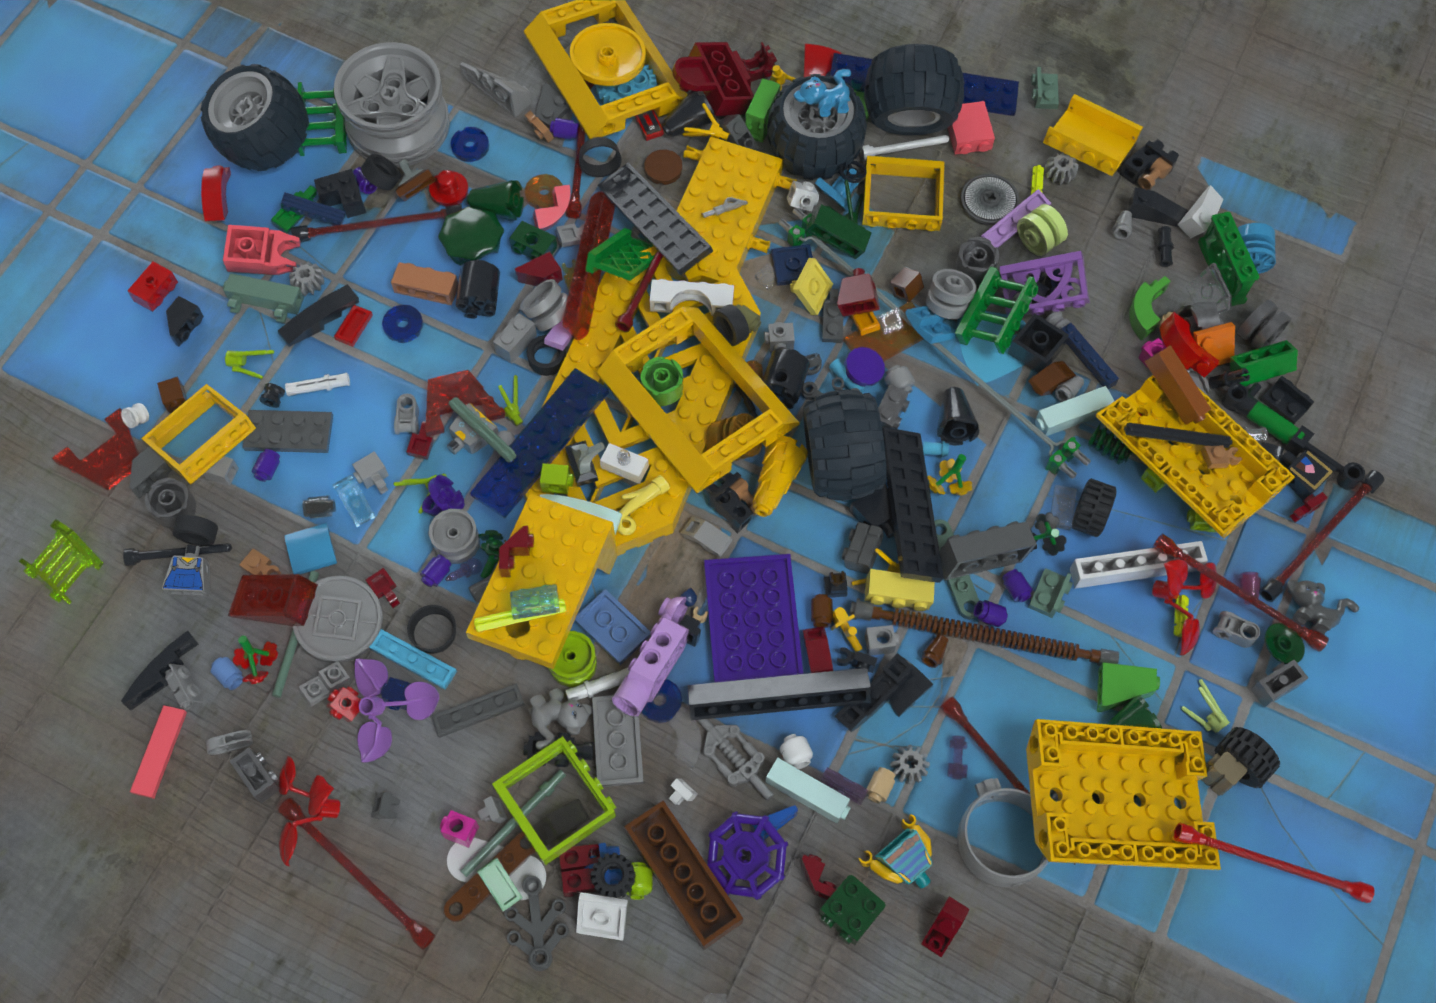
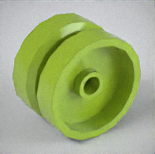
M577 631L569 632L554 669L549 668L553 679L559 684L567 687H576L584 684L583 681H589L594 676L597 668L595 647L590 638Z

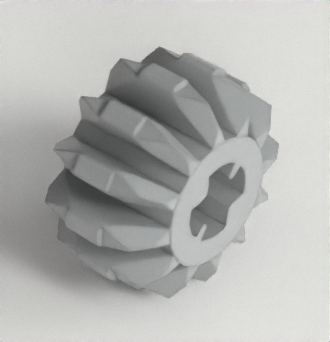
M1055 152L1052 157L1049 156L1047 159L1045 172L1047 173V178H1052L1053 183L1058 181L1060 185L1063 182L1069 184L1076 177L1079 164L1076 163L1075 158L1064 155L1063 152L1060 155Z
M308 261L306 265L300 262V267H293V272L289 273L291 286L300 287L305 297L308 293L314 295L315 290L321 291V285H324L325 282L324 274L317 264L312 265Z
M910 744L907 746V751L900 747L898 749L899 753L893 754L892 758L895 761L891 762L890 767L896 768L893 771L896 776L901 775L900 782L907 778L908 784L912 785L914 779L919 783L922 780L921 776H927L928 771L926 768L930 766V762L924 761L927 758V753L919 754L920 747L912 751V745ZM907 761H911V765H914L913 768H909V764H906Z

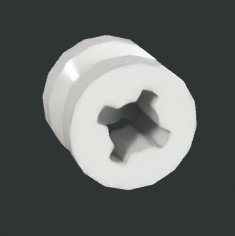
M141 403L134 404L132 408H124L121 412L122 420L129 428H134L139 423L143 424L149 420L148 410Z

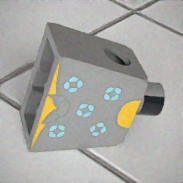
M470 403L466 405L494 433H499L497 426ZM459 415L449 427L453 440L447 447L453 454H457L462 448H465L470 454H474L488 445Z

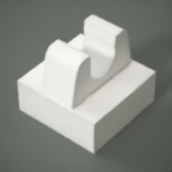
M676 778L671 784L675 791L669 799L675 805H680L684 799L686 801H693L698 793L683 779Z

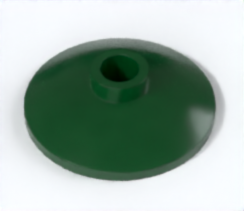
M1276 623L1268 627L1264 639L1270 654L1284 664H1288L1293 660L1297 663L1300 662L1305 654L1304 643L1300 635L1292 627L1283 623Z

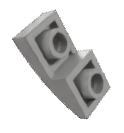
M336 661L318 671V676L300 685L299 691L309 706L312 707L328 697L334 689L338 690L350 680V677L339 661Z

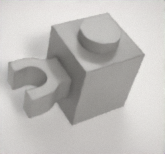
M375 451L352 464L356 471L352 474L359 484L363 482L367 489L375 485L381 495L388 491L383 479L389 475Z

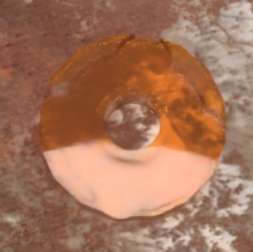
M537 175L526 184V200L535 209L555 207L552 190L556 186H563V184L553 175ZM548 190L549 193L546 195L540 194V191Z

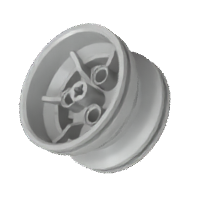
M397 42L374 44L354 53L340 67L334 82L335 99L342 116L345 118V129L354 150L364 159H367L371 154H377L391 161L396 167H400L399 162L405 159L410 166L433 155L447 138L450 128V117L447 104L442 96L443 89L440 73L435 62L422 50ZM428 99L427 104L422 102L423 100Z

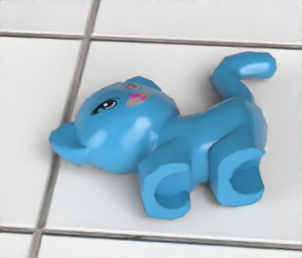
M849 69L836 71L833 78L838 85L833 89H827L826 85L819 78L811 77L810 80L805 81L801 85L800 90L796 91L793 96L801 103L819 104L818 113L821 117L830 116L832 107H835L838 113H847L849 111L847 102L850 101V91L841 77H849L851 71Z

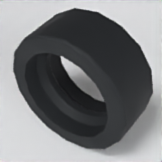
M369 155L361 167L365 178L382 190H392L401 177L398 168L381 155Z
M729 304L715 311L713 314L714 326L731 346H736L749 337V326L746 318L736 306Z
M542 335L533 339L528 345L527 357L529 366L539 375H554L559 372L566 357L565 348L563 351L555 348L559 353L555 361L547 364L539 363L535 360V353L541 348L551 347L544 344V339L547 335Z
M180 515L176 519L173 536L192 545H213L218 526L214 522L199 516Z

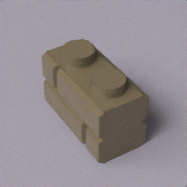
M1225 752L1221 756L1216 753L1206 763L1207 777L1201 780L1207 786L1211 785V789L1220 796L1236 785L1246 774L1247 768L1240 762H1236V758L1229 752Z

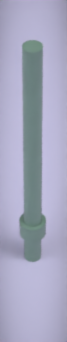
M310 572L307 584L303 587L302 592L317 581L318 572ZM293 629L272 696L281 698L298 643Z
M559 769L548 782L544 781L539 787L540 790L521 808L525 817L546 796L549 797L555 791L554 788L566 776L562 770ZM513 817L460 870L463 875L467 877L518 825Z

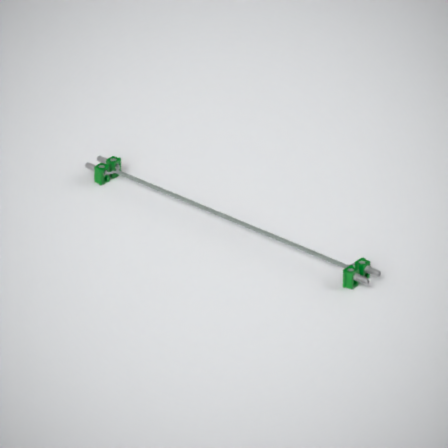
M798 208L793 209L792 213L802 221L801 228L797 224L794 227L791 226L784 219L779 221V225L788 233L787 242L791 246L801 245L804 241L810 239L853 275L854 269L821 240L806 231L811 213L805 215ZM876 289L878 298L912 326L906 314ZM939 342L932 344L1051 447L1049 451L1050 458L1045 466V470H1049L1054 475L1062 470L1071 479H1074L1077 473L1065 463L1066 460L1069 462L1073 457H1076L1085 466L1090 464L1091 460L1079 450L1081 445L1076 441L1075 437H1071L1067 442H1053ZM1060 444H1064V445L1062 446L1061 450H1057V451L1052 455V452H1053V450H1054V446H1059Z

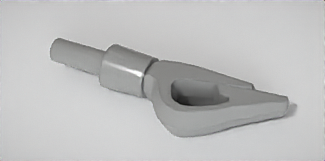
M728 197L723 205L713 207V210L702 213L703 218L714 214L717 216L746 205L748 202Z

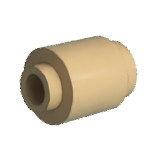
M879 767L878 771L874 772L865 792L868 794V799L878 804L881 801L886 802L895 784L894 778L896 775L886 768Z

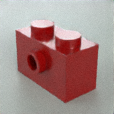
M152 261L127 291L134 302L153 312L157 306L162 304L163 299L169 292L174 290L178 281L172 271Z

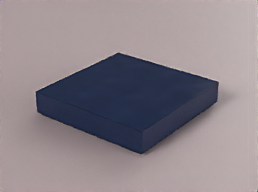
M810 244L771 249L777 286L793 284V280H798L808 258H813Z

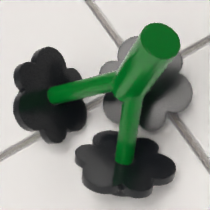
M1051 512L1038 514L1036 517L1037 522L1034 526L1036 529H1039L1041 534L1036 535L1032 533L1035 542L1037 543L1039 539L1043 538V550L1048 551L1049 555L1055 556L1058 552L1065 550L1064 545L1067 542L1066 537L1059 535V530L1056 529L1060 520L1057 516H1053Z

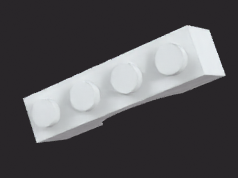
M652 279L650 311L671 313L677 304L683 301L694 300L703 303L709 309L711 316H713L715 311L729 304L733 305L734 285Z

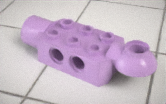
M667 597L664 600L658 613L661 618L652 628L651 638L649 641L645 640L639 650V657L637 659L633 658L628 667L629 675L624 678L612 697L613 704L625 714L630 716L640 715L646 703L653 701L684 651L689 629L680 625V622L687 611V606H685L686 597H675L673 599Z

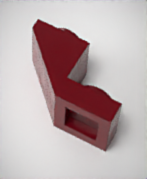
M528 526L520 528L500 547L499 571L501 577H511V569H515V556H530V548H534V534H530Z
M824 626L802 630L810 672L833 671Z
M809 854V856L803 855L801 866L813 894L828 900L837 890V886L828 881L819 882L825 863H822V859L812 854Z

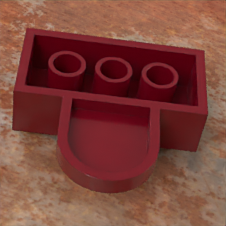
M695 42L689 56L679 58L673 66L672 74L680 89L684 92H689L690 90L703 91L715 116L746 115L754 94L728 42Z

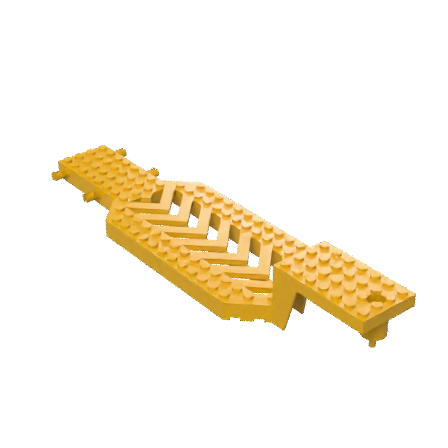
M710 136L703 151L688 145L686 150H684V158L696 160L699 163L676 211L712 247L713 252L682 275L663 257L653 277L655 280L666 279L673 281V278L679 281L684 280L695 283L707 282L709 284L726 283L734 285L733 305H745L761 316L760 310L740 275V270L751 248L766 254L768 253L771 241L756 238L755 235L777 186L790 190L792 182L797 180L782 176V158ZM728 197L748 202L746 205L717 216L715 214L706 218L702 216V213L713 210V207L723 205ZM651 247L641 252H651L653 256L657 250ZM647 269L631 281L605 272L513 467L526 503L510 537L523 526H528L530 534H534V548H530V556H515V569H511V577H501L498 561L466 634L468 639L507 652L516 659H526L554 669L597 568L610 575L617 556L626 553L627 550L632 548H639L651 543L654 539L663 535L672 534L692 487L657 446L638 454L648 459V469L650 468L644 482L600 500L598 499L605 486L624 478L602 469L598 454L592 459L598 481L594 482L596 489L590 502L615 511L621 510L631 500L622 499L623 494L632 493L646 487L659 475L668 482L670 486L668 491L663 495L659 494L630 514L629 517L636 522V530L630 535H623L618 530L615 535L613 522L540 497V494L554 495V493H546L541 490L540 477L543 463L569 465L570 474H573L565 446L585 440L588 447L594 445L585 428L592 411L608 444L626 449L650 439L640 425L630 428L634 418L624 406L623 408L628 417L620 432L601 393L604 382L597 374V371L612 350L637 335L633 326L629 332H623L615 326V322L620 315L626 312ZM646 289L633 315V319L639 309L647 327H650L661 320L658 312L650 311V296ZM694 300L683 301L677 304L671 312L680 307L697 308L704 304ZM709 312L704 314L708 318V320L714 325L713 316H711V313ZM752 331L745 341L732 346L744 360H746L757 331ZM694 332L687 336V339L695 336ZM671 339L659 347L654 358L662 357L665 348L675 344V342ZM700 343L667 356L665 359L675 360L681 368L695 364L690 376L683 378V395L680 397L676 409L667 413V415L697 451L703 454L708 448L707 430L711 423L721 420L736 382L704 345ZM648 355L643 357V366L650 360ZM642 367L641 369L637 370L638 373H639V375H640V377H641V372H642V370H643V367ZM574 477L573 486L569 487L568 494H566L567 497L587 501L581 487L577 486ZM628 522L622 523L623 527H630V524ZM558 599H564L566 611L563 613L477 632L475 629V618Z

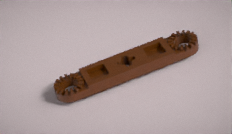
M523 831L493 858H498L509 877L536 852L533 846L529 849L521 847V840L526 837ZM478 873L446 902L444 913L449 920L453 922L462 921L491 895ZM455 903H460L463 906V911L458 916H453L450 913L451 906Z

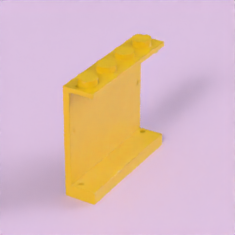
M1074 94L1067 110L1056 125L1048 128L1043 143L1113 176L1137 142L1143 126Z

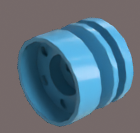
M1248 223L1239 226L1238 230L1258 274L1272 269L1276 264L1275 230L1264 223Z

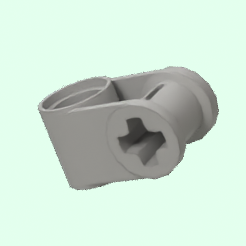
M402 394L397 400L394 421L396 435L400 433L418 434L419 407L415 397L411 394ZM407 404H412L410 408H404Z
M1228 611L1220 612L1218 626L1213 629V634L1218 638L1230 641L1243 648L1252 646L1260 636V628L1257 624ZM1243 632L1249 633L1251 638L1246 637Z

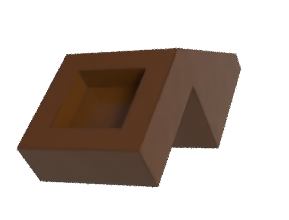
M1058 361L1047 366L1028 382L1032 385V389L1036 394L1045 396L1052 394L1058 385L1073 378L1076 374L1064 361Z

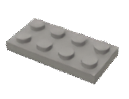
M614 695L592 697L597 779L603 787L644 784L639 716H630L619 710L612 702Z

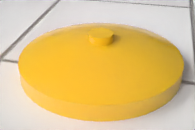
M600 23L583 29L575 36L570 46V59L584 80L596 85L615 86L629 82L642 71L646 60V49L640 36L630 28L614 23Z

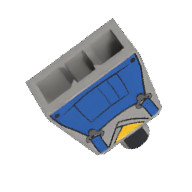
M186 545L185 556L172 557L162 585V590L167 594L210 597V564L205 558L199 557V546Z

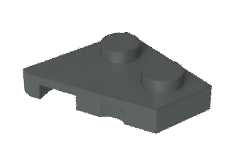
M545 83L535 116L550 130L551 121H555L556 118H562L570 110V107L558 90Z

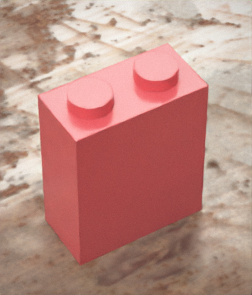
M985 102L962 104L961 111L958 113V119L947 128L954 154L992 150L995 137Z

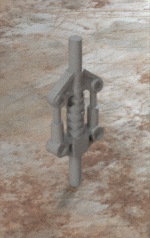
M709 719L698 720L707 731L703 750L704 756L711 758L717 764L719 771L728 780L729 786L736 787L738 784L750 781L762 796L769 800L774 794L757 776L760 767L764 764V755L758 752L750 742H747L741 736L740 728L737 725L714 726ZM737 737L752 759L746 763L745 758H742L740 753L738 754L739 751L734 749L732 744L730 745L731 742L726 740L727 738ZM718 745L721 751L724 750L723 753L727 755L729 760L731 759L733 764H736L735 767L739 770L732 773L725 763H722L716 757L715 750Z

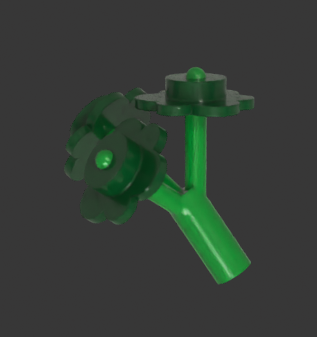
M486 530L485 534L478 535L481 540L486 541V543L481 544V549L488 555V560L480 575L484 579L491 574L495 564L499 561V549L503 545V542L500 541L503 540V536L496 530Z

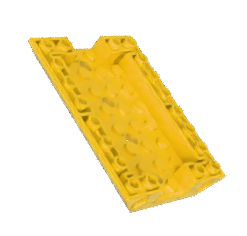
M1152 375L1138 391L1126 399L1121 396L1095 416L1224 539L1270 502L1295 476L1202 390L1200 392L1211 407V410L1204 414L1206 418L1196 424L1192 421L1185 425ZM1130 422L1230 436L1233 443L1229 448H1225V451L1231 447L1238 448V451L1233 456L1241 457L1242 460L1237 465L1229 464L1227 468L1208 469L1201 453L1204 445L1171 441L1174 444L1171 445L1166 440L1129 436L1125 434L1124 427Z
M1036 719L1034 721L1026 748L1034 837L1036 845L1049 862L1221 870L1218 849L1205 845L1184 844L1175 841L1173 838L1175 827L1181 822L1192 826L1198 832L1216 839L1214 822H1203L1197 781L1207 777V769L1200 731ZM1050 790H1054L1057 793L1058 801H1054L1050 797ZM1092 793H1096L1099 796V804L1093 801ZM1134 795L1138 796L1141 800V806L1135 804ZM1175 798L1180 800L1181 809L1175 805Z

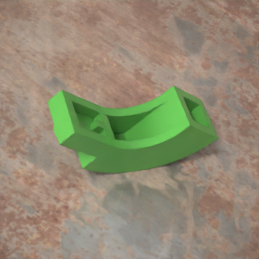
M1166 276L1159 281L1157 279L1154 280L1150 285L1144 282L1138 289L1130 306V323L1133 331L1141 341L1156 330L1161 320L1154 313L1151 303L1166 291L1170 283Z

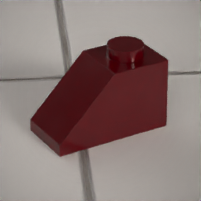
M551 252L515 268L516 279L519 283L538 286L550 279L555 280L557 284L563 280L561 268Z

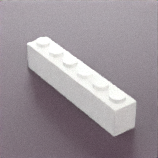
M1198 541L1079 558L1074 560L1070 567V572L1076 589L1166 576L1167 572L1164 563L1176 559L1186 561L1188 572L1201 571L1208 562L1203 542Z

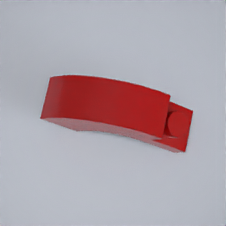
M217 165L212 168H205L203 171L201 197L205 221L225 220L228 214L226 186L231 176L230 167Z
M1173 312L1160 325L1162 340L1166 347L1171 345L1186 370L1191 367L1205 378L1218 366L1219 360L1197 344L1190 333V323Z

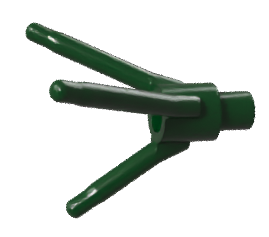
M845 180L849 212L844 216L858 224V214L863 194H860L855 212H853L848 180Z

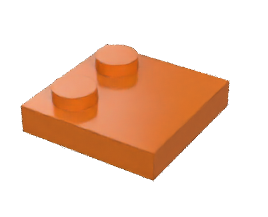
M1232 322L1193 332V339L1197 344L1219 360L1218 366L1230 363V357L1234 356L1235 325Z

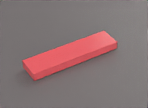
M163 705L130 790L132 794L155 798L187 712L185 710Z

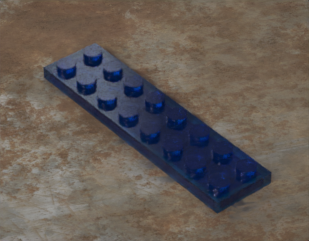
M575 368L509 446L515 451L516 458L512 462H507L500 456L470 492L471 496L503 518H506L541 476L543 463L551 464L609 394V389Z

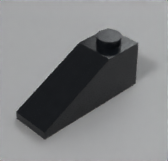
M1136 187L1128 207V211L1132 213V218L1179 227L1178 223L1188 212L1187 209L1155 191Z

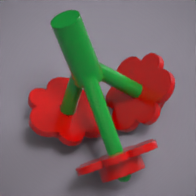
M246 636L239 637L238 642L241 645V649H235L233 663L237 666L241 665L242 669H248L250 666L252 674L246 675L242 681L258 684L264 681V678L269 673L268 671L256 670V665L258 664L257 655L260 654L261 665L271 666L278 657L277 645L266 642L264 649L260 650L253 648Z

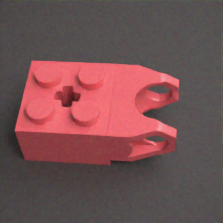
M228 225L223 262L227 272L281 275L293 272V267H297L296 262L281 255L286 250L300 247L301 241L299 237L286 234L280 230H270L266 227Z

